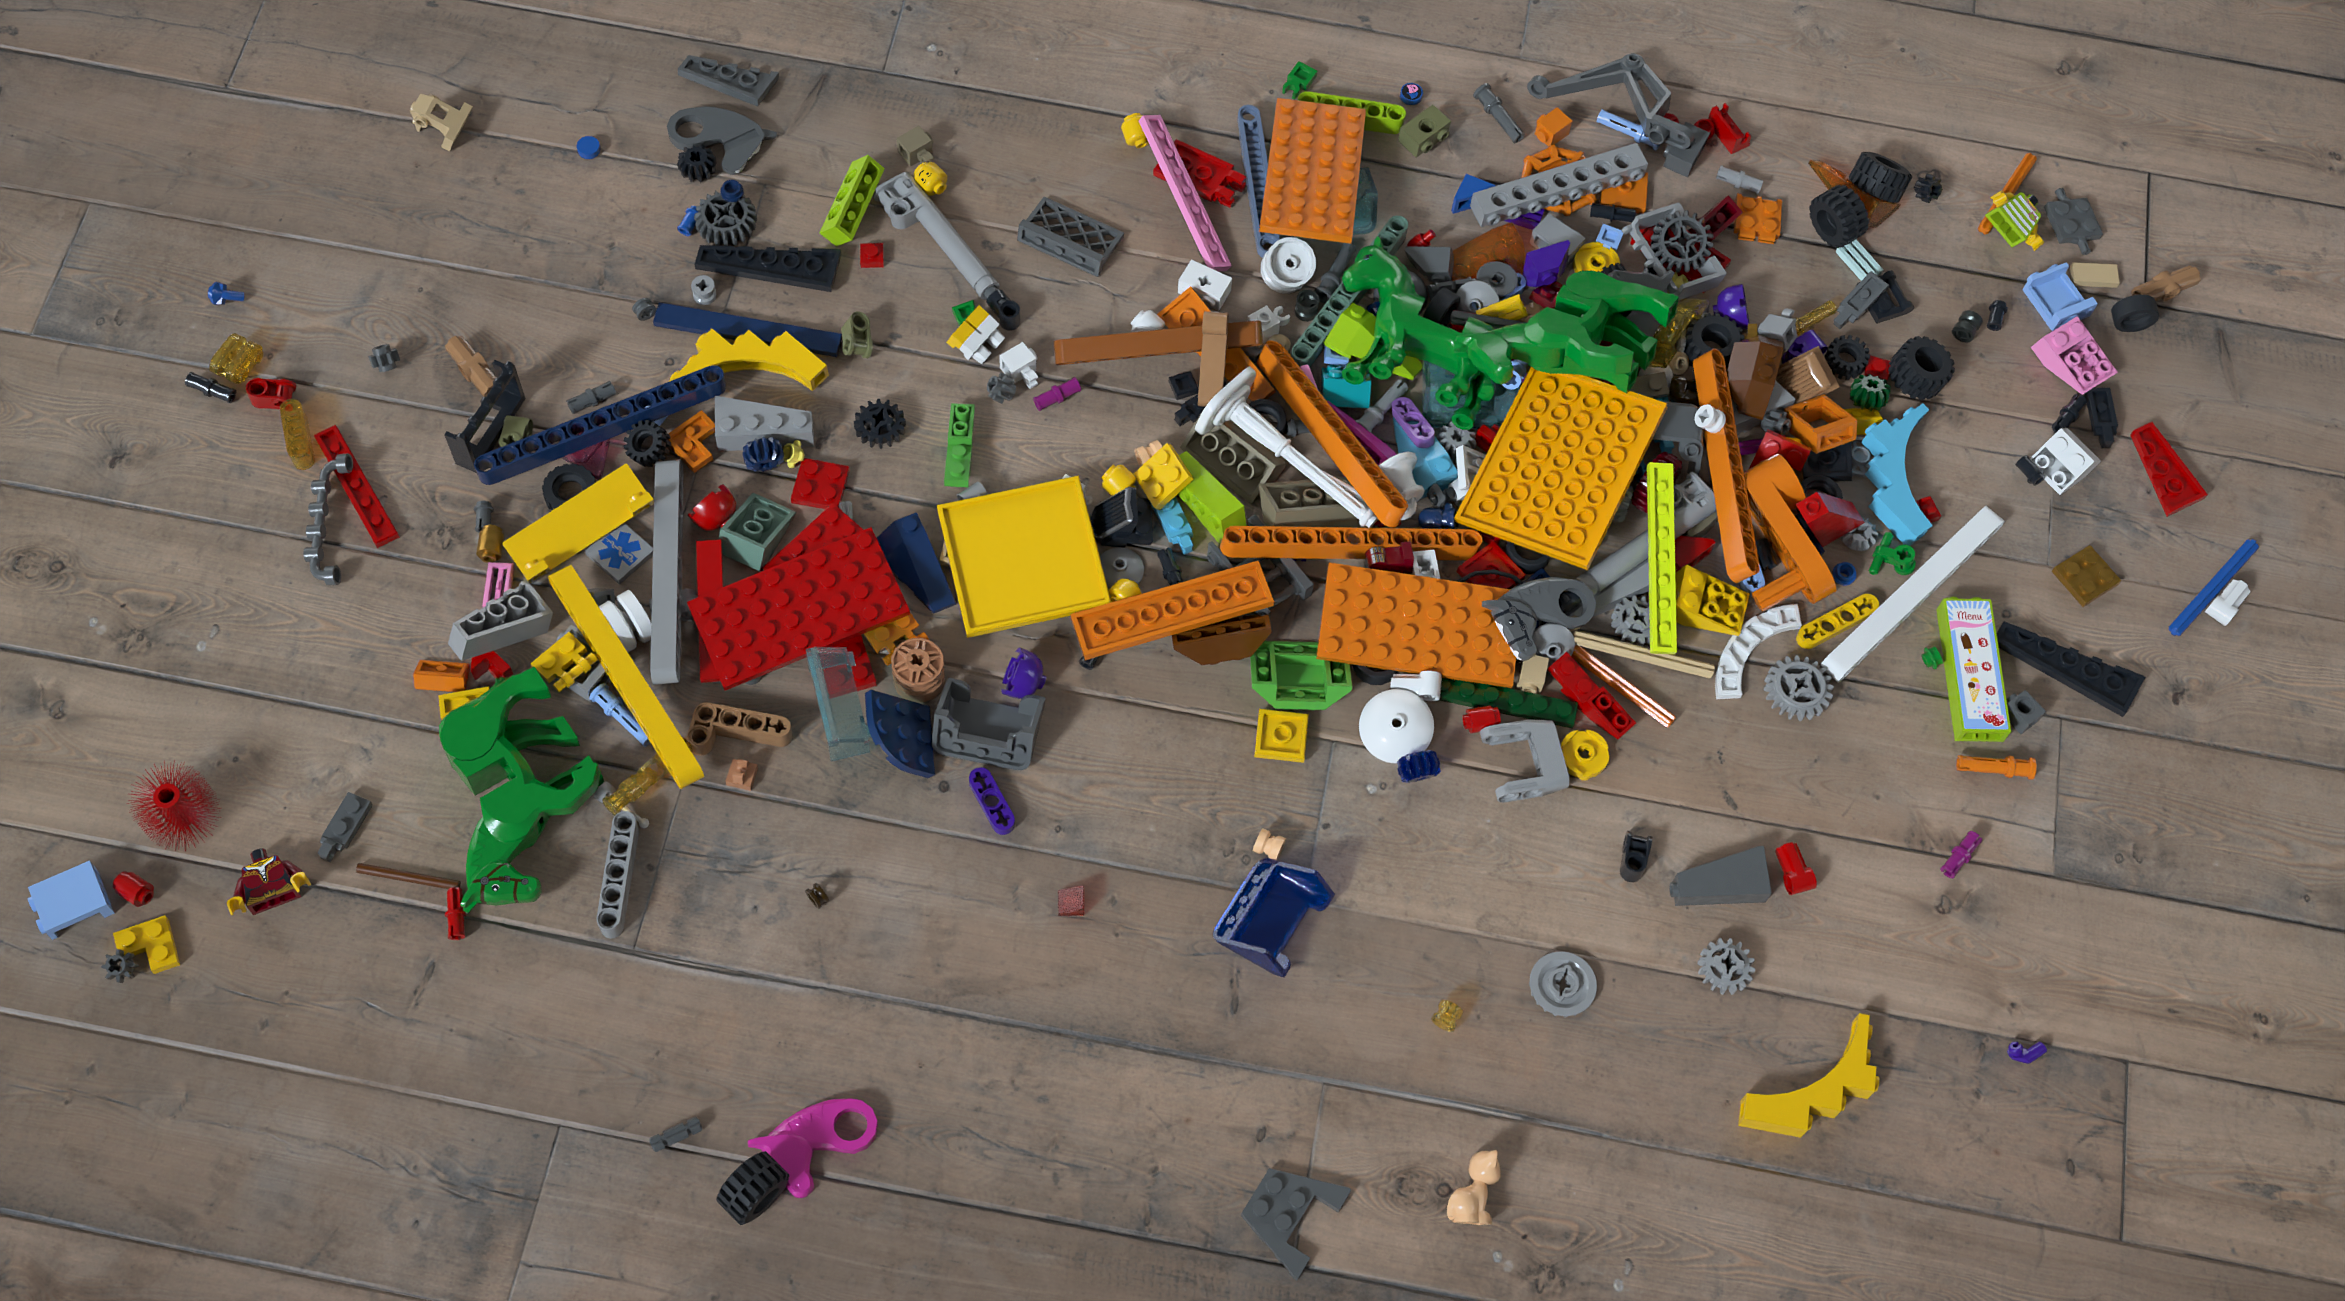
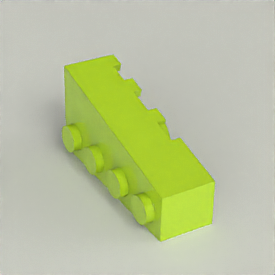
M1187 451L1180 454L1179 457L1194 480L1180 491L1178 496L1214 539L1221 544L1226 528L1230 526H1247L1244 505Z

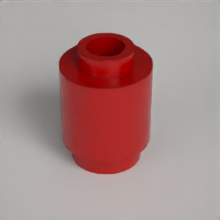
M1490 705L1467 709L1466 714L1462 716L1463 726L1471 734L1478 733L1485 727L1501 724L1498 708L1491 707Z
M123 871L113 881V889H115L116 894L136 907L148 904L154 896V886L133 872Z

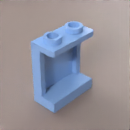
M2067 262L2061 265L2054 264L2044 272L2031 274L2023 288L2024 293L2051 331L2077 316L2080 320L2089 317L2098 304L2093 297L2086 300L2082 297L2066 274L2069 268Z
M90 860L28 887L31 897L28 898L29 905L33 912L37 911L40 918L36 920L37 926L42 934L46 933L52 940L58 938L56 931L97 913H101L104 918L115 914L100 874Z

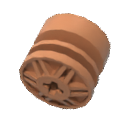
M911 638L902 642L894 650L891 657L893 684L897 693L904 699L917 703H925L934 699L941 693L945 684L944 659L940 648L932 641L924 638Z

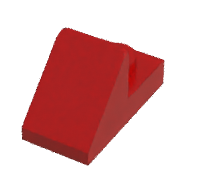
M494 650L471 658V673L474 680L480 678L488 670L495 678H509L514 675L511 667Z

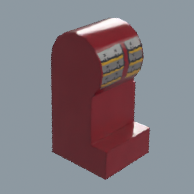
M1401 542L1399 547H1372L1365 553L1367 566L1370 569L1412 574L1414 555L1411 542Z

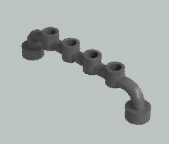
M349 453L338 454L336 460L328 462L321 469L319 480L311 482V491L314 495H317V502L309 503V514L311 517H315L314 525H307L306 535L309 540L312 539V547H305L303 556L306 562H310V572L313 577L324 581L327 586L339 585L341 582V571L337 565L326 566L324 571L320 569V561L324 558L322 542L326 537L325 516L329 513L327 496L331 492L329 478L331 472L335 469L339 473L352 472L353 460Z

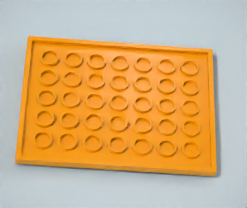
M1531 367L1454 517L1455 522L1588 570L1668 408L1667 403L1632 391L1626 394L1618 390L1614 385L1584 375L1550 374Z

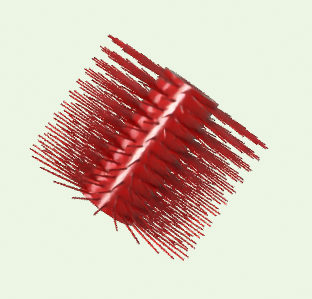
M171 766L170 779L169 773H167L168 780L165 769V777L164 774L162 777L161 775L158 777L153 772L160 786L156 787L147 779L151 784L147 791L151 793L131 794L149 796L137 798L149 802L143 803L138 800H128L134 801L131 803L140 802L144 805L138 806L146 808V810L140 809L142 811H139L141 812L140 816H143L139 820L141 821L139 826L145 829L144 823L145 825L147 824L149 828L144 830L146 833L152 830L157 834V837L163 833L164 837L162 839L168 840L169 838L172 843L174 842L173 836L175 838V835L177 841L179 838L180 842V832L181 841L183 840V832L184 844L186 843L185 835L187 833L197 840L189 825L192 827L191 824H193L202 832L199 828L201 820L198 818L212 817L211 815L201 816L206 815L203 814L204 812H208L207 814H217L211 813L215 811H210L207 808L221 809L211 805L215 804L213 803L215 801H210L211 803L206 802V800L209 801L208 796H206L210 794L206 791L210 787L208 786L209 784H205V789H203L201 784L205 778L202 779L201 777L197 783V779L192 778L190 775L189 777L188 775L186 776L184 774L185 771H182V775L178 770L177 775L175 773L176 778H174V771L172 769L171 773Z

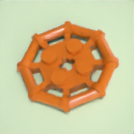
M1555 144L1549 145L1548 148L1532 156L1527 155L1524 158L1521 178L1530 176L1532 169H1536L1540 173L1585 159V153L1581 150L1577 152L1556 147ZM1548 157L1551 158V159H1549V160H1547V161H1545V162H1543V163L1541 162L1542 160H1544V159H1546V158H1548ZM1561 157L1567 158V159H1568L1567 162H1566V161H1561V160H1562ZM1587 194L1572 203L1568 200L1557 206H1549L1542 209L1570 216L1572 212L1595 203L1596 194Z

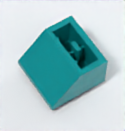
M1331 364L1327 365V368H1321V394L1326 401L1331 402L1336 407L1369 408L1371 378L1369 374L1366 375L1365 380L1361 384L1353 385L1342 377L1343 369L1340 365Z

